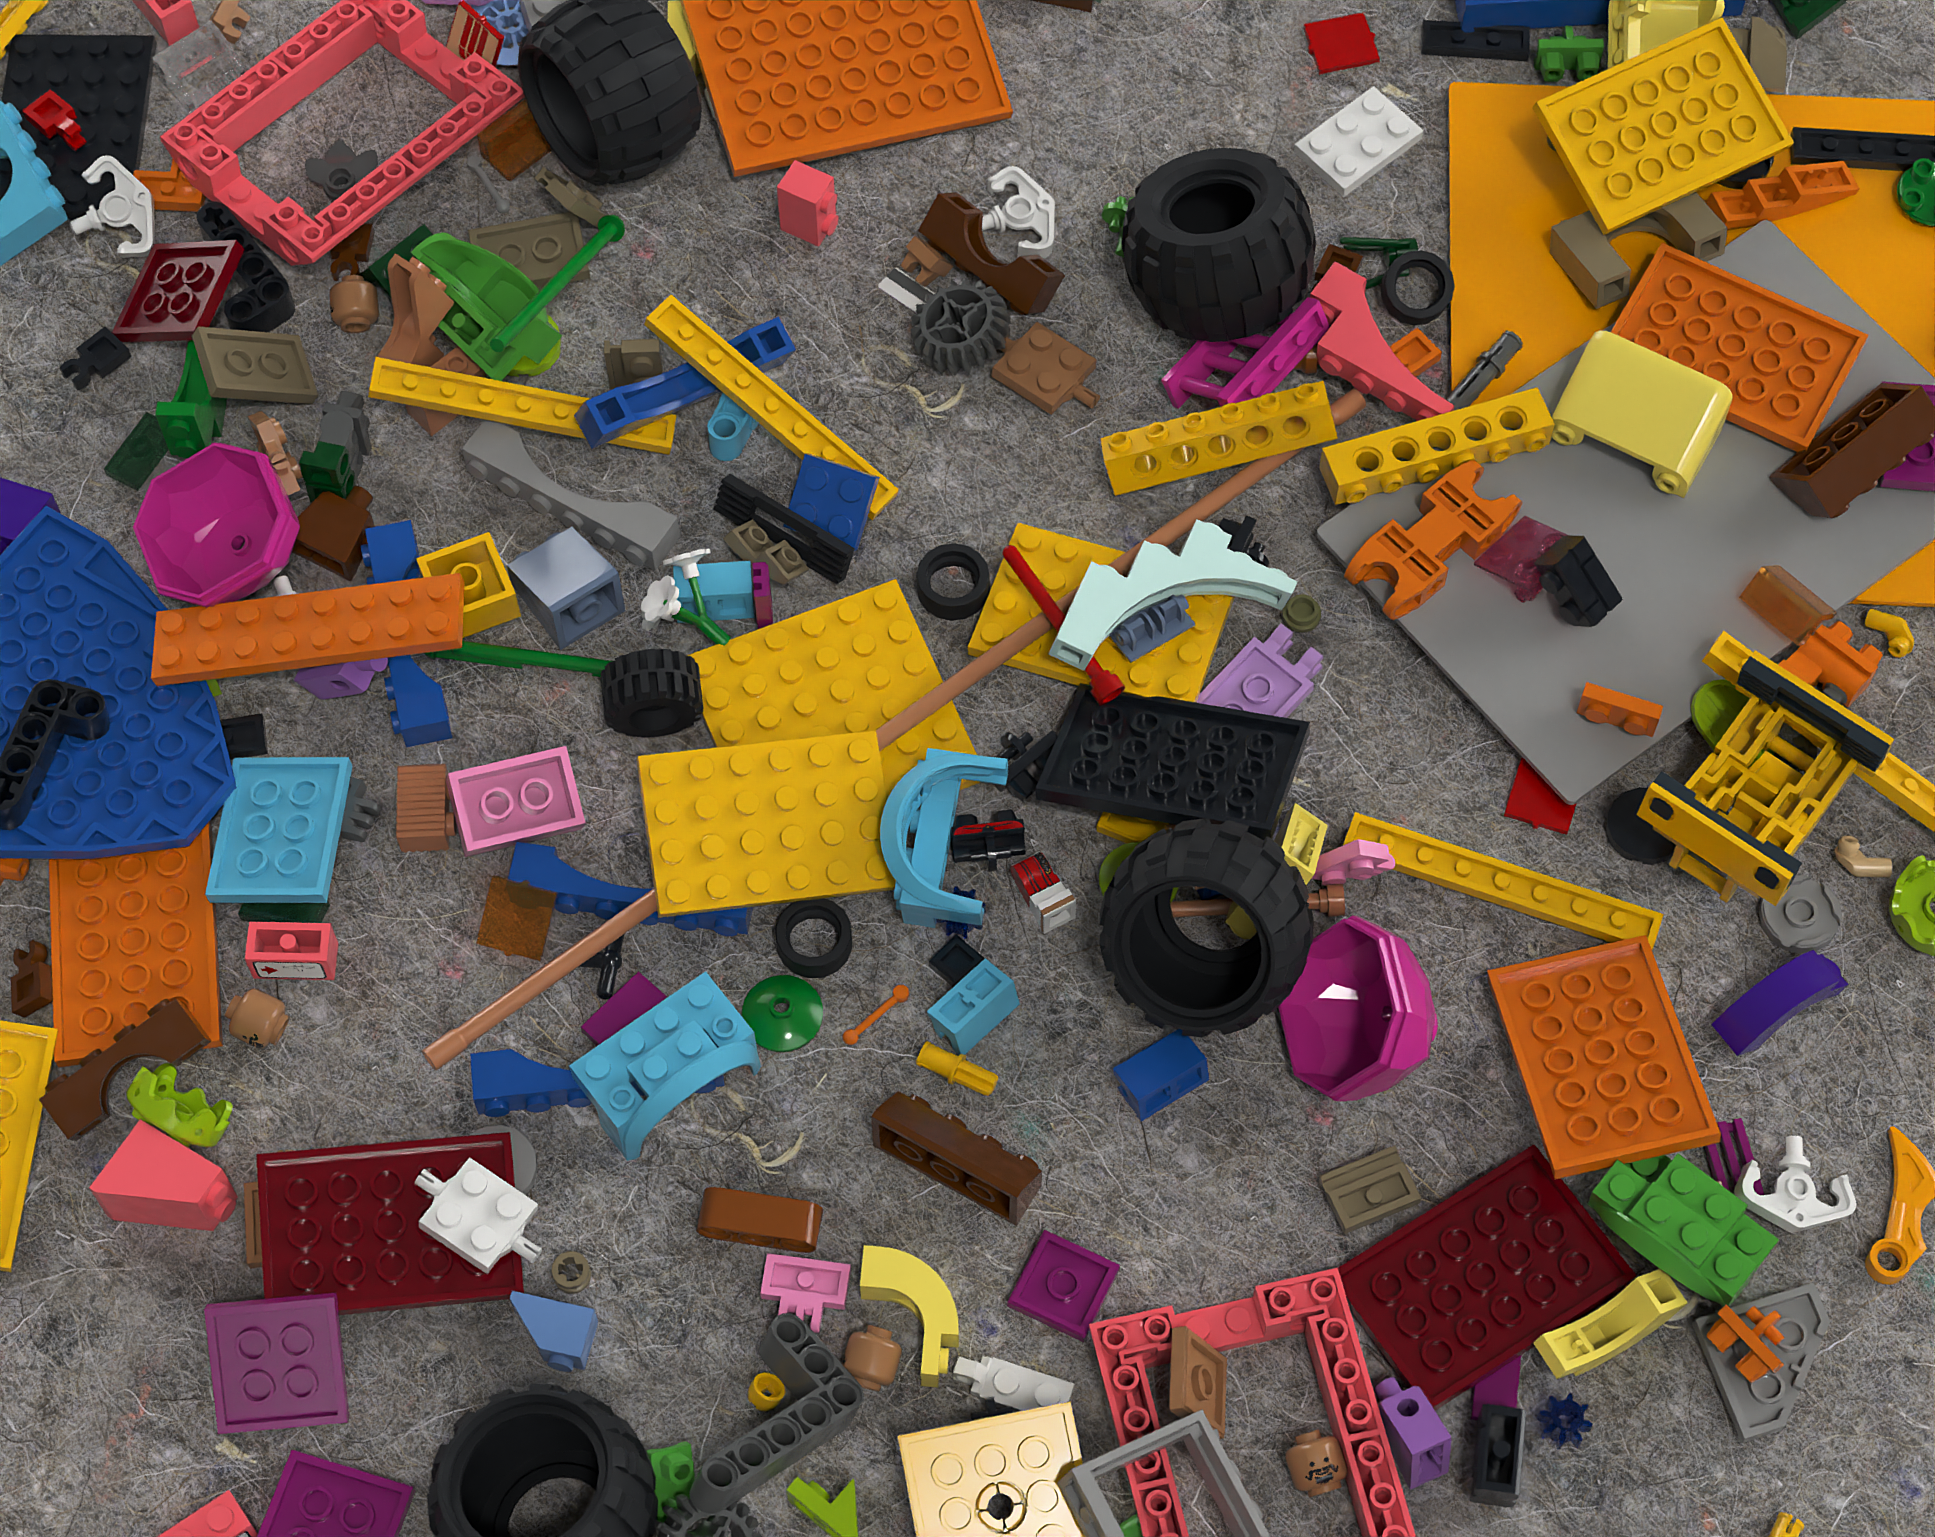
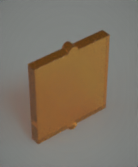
M493 875L476 944L504 951L506 956L516 954L541 961L558 892L532 886L528 880L518 882Z

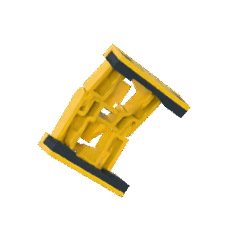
M1754 650L1741 668L1737 685L1735 686L1737 691L1750 699L1717 743L1714 752L1706 758L1685 785H1682L1661 771L1648 787L1637 816L1653 825L1654 831L1676 844L1669 866L1675 870L1680 867L1719 893V899L1725 903L1729 901L1739 886L1756 898L1762 897L1776 907L1788 891L1802 865V862L1793 857L1799 846L1807 839L1856 768H1859L1871 777L1874 776L1886 759L1894 738ZM1785 719L1825 744L1816 759L1778 736ZM1761 749H1763L1765 752L1762 754V756L1752 766H1750L1756 758V756L1761 751ZM1767 750H1772L1806 773L1804 775L1767 752ZM1734 803V806H1733V808L1731 809V811L1728 813V815H1726L1725 813H1723V812L1720 811V810L1718 811V813L1715 812L1717 808H1720V809L1723 810L1724 812H1727V810H1728V809L1732 806V804ZM1689 850L1727 874L1728 878L1725 879L1688 854Z

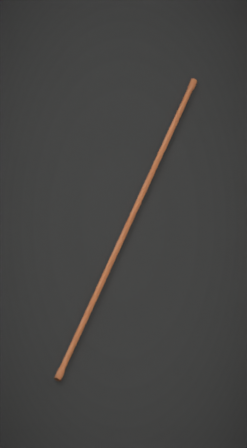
M1352 389L1330 404L1335 426L1342 425L1366 407V401L1358 390ZM1306 447L1255 460L1144 540L1152 544L1169 546L1190 531L1197 519L1204 521ZM1144 540L1108 566L1114 568L1120 575L1127 576ZM1079 586L1055 602L1065 616ZM1041 612L879 727L876 730L879 752L1054 628L1045 614ZM654 888L462 1025L451 1029L424 1048L422 1053L434 1070L441 1068L462 1053L473 1041L656 912L657 904Z

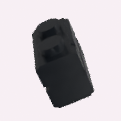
M1565 535L1550 547L1549 551H1546L1534 562V565L1541 574L1539 577L1540 584L1547 592L1554 595L1560 605L1558 609L1560 616L1570 625L1581 627L1595 626L1607 615L1608 611H1612L1623 600L1585 536Z
M1483 1404L1481 1412L1477 1417L1472 1472L1474 1479L1471 1483L1470 1494L1471 1502L1506 1508L1514 1507L1520 1494L1526 1410Z

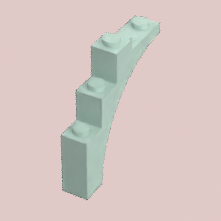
M1197 519L1184 542L1179 556L1171 553L1167 547L1161 544H1152L1144 540L1127 577L1120 575L1114 568L1108 565H1098L1091 561L1048 654L1084 671L1097 648L1119 625L1138 612L1168 600V597L1171 595L1176 597L1181 594L1184 597L1191 595H1229L1252 599L1282 610L1291 597L1298 581L1289 578L1286 573L1279 569L1268 568L1253 561L1245 553L1227 549L1232 535L1223 532L1219 526L1213 523H1204Z

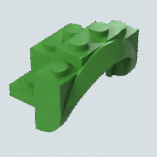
M437 233L426 238L411 252L431 270L430 274L447 286L444 292L455 302L438 327L493 380L502 381L523 355L539 364L562 337L548 322L545 307L502 352H495L490 347V341L539 292L537 286L519 269L496 254L474 244L459 240L448 233Z
M1677 1153L1673 1160L1666 1155L1623 1164L1617 1159L1592 1191L1588 1203L1609 1228L1646 1259L1694 1292L1719 1303L1723 1307L1726 1304L1729 1307L1732 1305L1779 1241L1778 1238L1744 1214L1748 1207L1745 1202L1679 1153Z

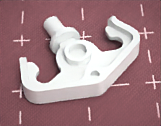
M107 155L101 156L82 173V177L88 183L95 184L101 181L103 173L111 172L115 177V190L103 197L98 210L95 209L94 205H90V210L86 211V215L70 221L76 235L92 228L103 231L105 230L104 223L117 228L131 224L141 233L142 239L136 244H132L129 241L121 243L119 248H117L120 258L148 256L153 244H156L154 198L150 191L115 158Z
M1008 166L988 179L987 191L990 194L1002 192L1007 184H1015L1018 187L1019 195L1009 198L1003 205L1002 211L998 205L992 206L989 214L983 215L982 231L993 228V230L1001 233L1005 231V225L1015 230L1033 229L1041 237V241L1038 243H1031L1028 240L1019 242L1017 258L1038 254L1045 259L1051 255L1053 250L1054 199L1022 169Z
M1800 1136L1786 1137V1156L1778 1162L1779 1170L1785 1172L1781 1173L1776 1179L1773 1194L1761 1196L1755 1193L1753 1184L1760 1179V1170L1757 1167L1758 1162L1754 1160L1743 1166L1734 1189L1735 1196L1748 1205L1747 1209L1790 1233L1841 1221L1851 1215L1856 1209L1855 1196L1847 1175H1842L1830 1182V1192L1837 1198L1835 1207L1817 1200L1815 1185L1812 1179L1805 1173L1810 1170V1162L1803 1156V1138Z

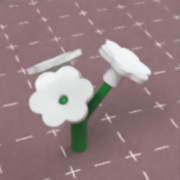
M709 548L680 554L662 561L664 566L674 565L682 567L685 580L689 579L699 616L681 607V602L677 600L679 588L675 586V580L670 576H665L661 581L656 580L651 583L647 596L641 603L643 630L650 631L651 629H656L661 618L671 622L676 619L696 626L715 644L725 646L731 636L707 616L697 577L700 575L696 563L700 558L711 553Z

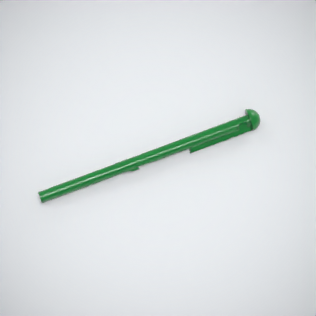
M609 214L599 220L598 232L490 341L492 350L502 352L609 241L616 242L623 237L625 225L620 217Z
M462 641V648L424 653L428 658L434 660L437 657L522 669L523 664L587 672L592 673V676L601 677V671L605 669L609 662H612L610 660Z

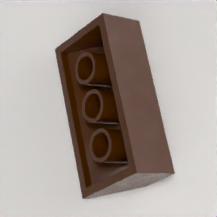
M1881 383L1812 440L1807 451H1799L1770 475L1769 478L1810 515L1826 518L1838 517L1849 509V503L1859 494L1872 490L1878 484L1877 479L1884 473L1902 465L1906 461V455L1915 447L1928 443L1935 436V406L1920 385Z
M897 1091L879 1106L871 1116L874 1147L1015 1226L1018 1225L1042 1185V1170L1038 1169L1039 1166L1034 1160L1023 1154L1015 1156L1002 1149V1144L995 1138L987 1134L978 1136L966 1129V1124L959 1118L950 1114H946L944 1117L933 1111L930 1104L917 1095L911 1094L908 1097Z

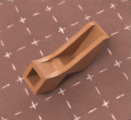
M394 254L388 264L394 323L390 336L377 357L431 367L444 356V353L434 345L437 338L432 333L455 302L444 292L447 286L430 274L431 270L414 257L408 262L399 255Z

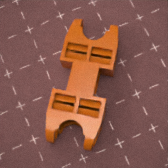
M1475 460L1468 461L1446 473L1422 494L1419 512L1424 517L1406 531L1392 519L1372 535L1349 563L1344 578L1352 585L1358 584L1362 580L1367 582L1371 579H1381L1390 583L1394 593L1386 601L1382 612L1391 620L1401 618L1419 608L1445 586L1449 568L1443 562L1461 548L1475 560L1498 541L1516 518L1521 509L1522 501L1514 494L1509 495L1507 498L1502 496L1495 500H1487L1478 496L1473 490V486L1483 475L1484 467Z

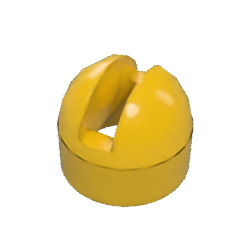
M771 1373L758 1374L748 1389V1400L759 1411L774 1409L785 1395L783 1382ZM767 1390L771 1393L769 1397L764 1395Z

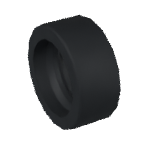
M1418 250L1406 252L1393 261L1383 276L1380 292L1382 303L1391 316L1402 323L1421 325L1428 324L1441 315L1452 300L1455 285L1453 274L1444 260L1434 253ZM1411 267H1420L1434 275L1438 281L1439 292L1433 304L1426 308L1414 309L1401 302L1397 296L1395 286L1397 278L1404 270Z
M956 543L940 545L928 551L919 563L916 573L918 598L926 611L932 615L950 621L961 620L978 613L984 606L990 591V575L988 564L976 550ZM957 566L973 573L976 584L972 592L963 597L949 598L933 591L930 580L936 571L944 567Z
M825 898L791 903L780 914L775 927L777 953L783 965L794 974L806 978H824L837 972L848 961L853 948L851 922L845 910L834 901ZM807 919L829 921L838 932V941L831 952L818 957H807L798 954L790 943V935L793 928L798 923Z

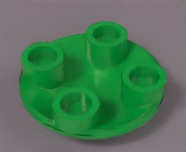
M1922 158L1915 161L1913 166L1907 169L1901 176L1897 185V198L1901 208L1909 217L1928 226H1935V162Z

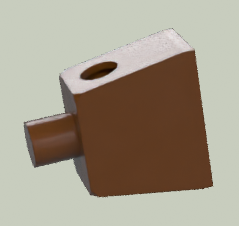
M354 486L345 499L329 491L322 492L297 517L300 529L292 553L351 582L363 560L361 545L368 544L365 529L375 527L371 513L366 510L373 500L372 495L360 486Z

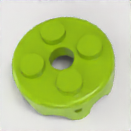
M1920 855L1909 863L1897 879L1889 898V913L1896 931L1907 944L1920 952L1935 956V914L1930 908V903L1935 902V860L1928 861L1924 855Z
M171 1063L160 1065L154 1072H150V1070L143 1066L126 1092L127 1100L134 1108L131 1114L137 1120L141 1119L147 1124L155 1125L167 1132V1136L187 1148L191 1144L206 1148L216 1146L230 1125L228 1119L232 1112V1103L227 1100H220L213 1107H210L206 1102L204 1091L199 1087H195L188 1092L176 1091L174 1083L177 1071Z

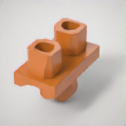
M1727 1304L1717 1313L1721 1318L1712 1326L1706 1336L1722 1353L1726 1352L1739 1338L1752 1349L1734 1365L1751 1384L1765 1376L1770 1370L1776 1373L1784 1366L1779 1358L1760 1340L1765 1335L1777 1346L1785 1338L1774 1326L1782 1317L1776 1310L1765 1317L1755 1306L1750 1308L1745 1315L1756 1325L1752 1330Z

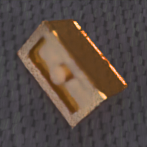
M526 99L477 134L481 157L507 181H512L552 151L539 130Z
M1779 565L1762 566L1739 596L1740 599L1797 646L1804 645L1823 620H1831L1837 614L1833 608Z

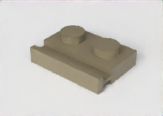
M545 167L535 176V179L545 185V189L567 210L598 227L599 220L607 215L600 209L604 203L589 190H583L574 181H567Z
M659 339L621 340V345H611L610 340H604V356L610 390L664 373Z
M1395 1145L1319 1176L1318 1182L1323 1187L1327 1195L1326 1199L1344 1234L1420 1204L1421 1196L1404 1162L1401 1161Z

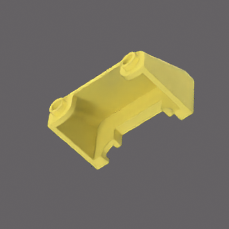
M1610 0L1608 10V69L1719 19L1724 12V0Z
M1597 331L1587 344L1551 416L1555 424L1551 437L1562 445L1579 444L1585 435L1654 466L1652 477L1657 487L1663 492L1685 498L1722 431L1733 395L1726 385L1614 333Z

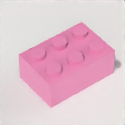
M566 746L451 772L447 775L446 784L465 857L514 846L516 842L527 843L581 830L586 823Z

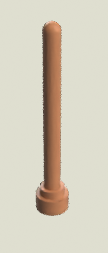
M1326 884V889H1318V893L1308 894L1307 903H1309V909H1319L1320 913H1327L1328 917L1345 916L1343 884ZM1224 898L1172 901L1173 918L1226 915L1233 900Z

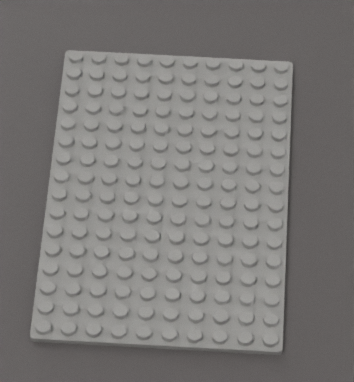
M1763 220L1726 245L1723 255L1706 261L1869 335L1815 438L1881 384L1882 381L1935 385V378L1771 221ZM1614 322L1612 325H1610L1603 331L1611 332L1616 322ZM1590 340L1512 394L1538 387L1552 416ZM1725 420L1722 431L1685 498H1682L1676 494H1669L1660 490L1652 477L1654 466L1587 435L1584 436L1581 443L1576 445H1562L1551 437L1550 444L1536 452L1524 451L1510 455V457L1501 462L1489 461L1480 464L1484 467V472L1479 481L1473 486L1475 493L1487 500H1495L1502 496L1507 498L1509 495L1514 494L1522 501L1519 513L1502 537L1475 560L1460 548L1444 561L1443 564L1449 568L1445 586L1419 608L1401 618L1395 619V621L1566 804L1574 805L1692 719L1691 704L1697 690L1712 680L1725 679L1702 662L1704 656L1723 631L1752 652L1756 650L1772 660L1935 540V491L1880 487V478H1878V484L1869 492L1859 494L1849 503V509L1842 515L1835 518L1812 516L1778 488L1769 478L1770 475L1798 452ZM1503 427L1507 430L1514 431L1513 428ZM1468 437L1470 440L1479 441L1477 438ZM1438 447L1432 448L1436 451H1444L1443 449ZM1445 474L1427 483L1415 482L1405 485L1395 492H1380L1367 496L1360 502L1352 503L1318 527V539L1347 569L1349 563L1363 544L1390 520L1394 519L1407 531L1423 518L1424 515L1419 512L1422 494ZM1565 535L1585 536L1623 599L1612 611H1608L1607 615L1597 625L1592 627L1573 626L1563 620L1558 611L1560 607L1558 601L1553 594L1547 592L1539 582L1541 574L1534 565V562L1540 556L1549 551L1550 547ZM1371 579L1367 582L1363 580L1359 582L1382 607L1394 593L1393 587L1385 580ZM1586 682L1662 705V713L1653 737L1633 735L1625 731L1624 728L1609 723H1595L1588 720L1585 716L1577 714L1576 712Z

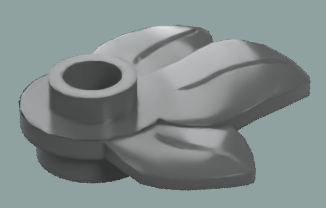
M337 140L324 159L308 158L305 161V171L309 180L322 186L326 195L333 200L339 198L378 167V157L375 150L365 151L356 156L351 148L341 140Z

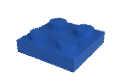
M807 453L804 455L788 509L852 546L855 550H858L880 477ZM786 524L783 525V527L794 530Z

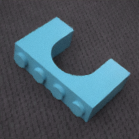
M0 101V159L7 158L11 160L13 174L10 187L5 196L0 200V266L68 220L62 207L65 204V200L57 188L50 184L48 177L51 176V173L45 163L36 157L33 151L37 148L34 140L25 130H22L19 124L22 121L20 113L10 102L4 104L2 101Z

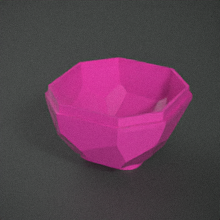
M214 442L151 480L133 529L158 593L162 596L207 608L220 603L235 602L265 587L288 564L300 525L284 485L266 454Z
M1354 915L1348 919H1342L1313 939L1307 957V964L1302 975L1296 982L1291 994L1278 1007L1294 1076L1338 1102L1359 1100L1388 1090L1398 1084L1429 1059L1431 1042L1434 1040L1438 1029L1429 980L1408 944L1402 938L1384 928Z

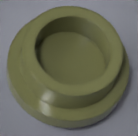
M1304 594L1296 595L1287 601L1283 608L1282 618L1286 626L1291 630L1309 632L1318 626L1321 620V608L1311 596Z

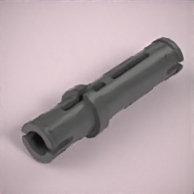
M1508 330L1504 331L1488 352L1484 351L1477 357V364L1445 400L1454 405V410L1470 406L1494 378H1500L1505 372V365L1523 347L1522 340L1515 333Z

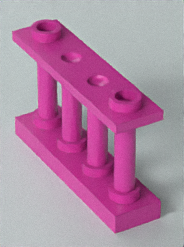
M1307 297L1293 313L1281 322L1276 323L1281 326L1271 337L1255 334L1249 337L1222 342L1198 340L1161 379L1173 407L1179 409L1192 394L1216 400L1220 407L1228 403H1238L1271 393L1330 328L1320 301ZM1239 344L1258 349L1248 362L1228 357ZM1215 369L1236 374L1225 387L1205 381Z

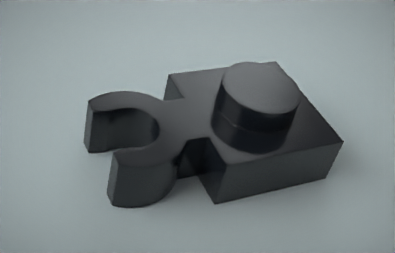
M103 327L76 348L79 358L65 361L60 366V371L65 379L73 373H79L72 379L76 390H81L89 384L94 373H97L103 379L132 356L129 349L110 330Z

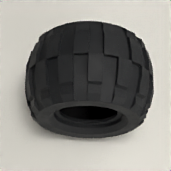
M568 0L555 6L532 26L526 36L522 37L519 45L518 71L528 107L550 148L559 160L577 177L595 186H603L607 183L617 185L638 180L670 163L686 148V143L696 137V131L700 129L702 106L699 86L693 67L676 33L664 16L649 1Z
M1205 149L1191 152L1163 164L1151 175L1145 177L1135 188L1136 196L1128 201L1123 224L1122 250L1128 281L1144 310L1162 329L1172 330L1175 332V336L1188 340L1209 342L1235 340L1263 332L1270 326L1281 322L1293 312L1292 307L1303 300L1308 290L1314 265L1316 240L1309 205L1300 187L1286 168L1277 166L1275 159L1263 153H1255L1246 149Z
M1209 818L1183 821L1177 824L1174 830L1172 828L1168 830L1162 829L1139 843L1134 851L1121 862L1104 893L1100 909V925L1103 926V930L1100 933V949L1106 971L1114 973L1115 990L1126 1004L1134 1003L1146 1013L1144 1019L1161 1029L1165 1025L1182 1029L1183 1036L1204 1037L1215 1030H1220L1223 1035L1248 1028L1257 1022L1258 1018L1263 1014L1267 1016L1281 1005L1291 994L1307 964L1308 953L1313 942L1312 909H1309V903H1307L1309 896L1306 884L1297 867H1290L1284 860L1285 852L1268 836L1263 841L1247 832L1248 825L1231 820L1225 821L1222 825L1211 824ZM1183 886L1204 887L1227 896L1246 912L1257 932L1249 941L1232 949L1216 950L1198 945L1183 934L1173 918L1171 910L1173 888Z
M531 1384L527 1391L515 1393L508 1388L489 1396L490 1402L475 1413L468 1410L453 1425L455 1427L453 1429L454 1436L448 1444L440 1445L432 1464L431 1475L433 1484L429 1485L427 1503L429 1527L435 1537H509L510 1518L519 1500L536 1485L556 1478L580 1480L590 1485L596 1491L590 1506L582 1518L559 1537H652L655 1534V1522L658 1514V1499L654 1493V1490H656V1476L645 1448L627 1421L614 1414L610 1406L582 1391L578 1392L572 1389L568 1393L559 1385Z

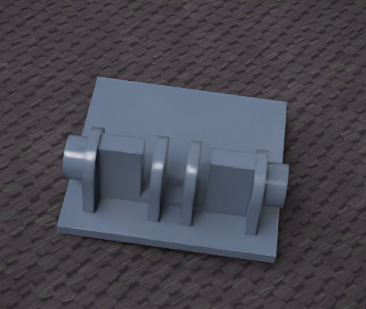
M1182 594L1177 597L1171 595L1168 597V600L1144 609L1126 620L1109 637L1129 662L1132 663L1195 626V622L1185 611L1189 608L1186 598Z

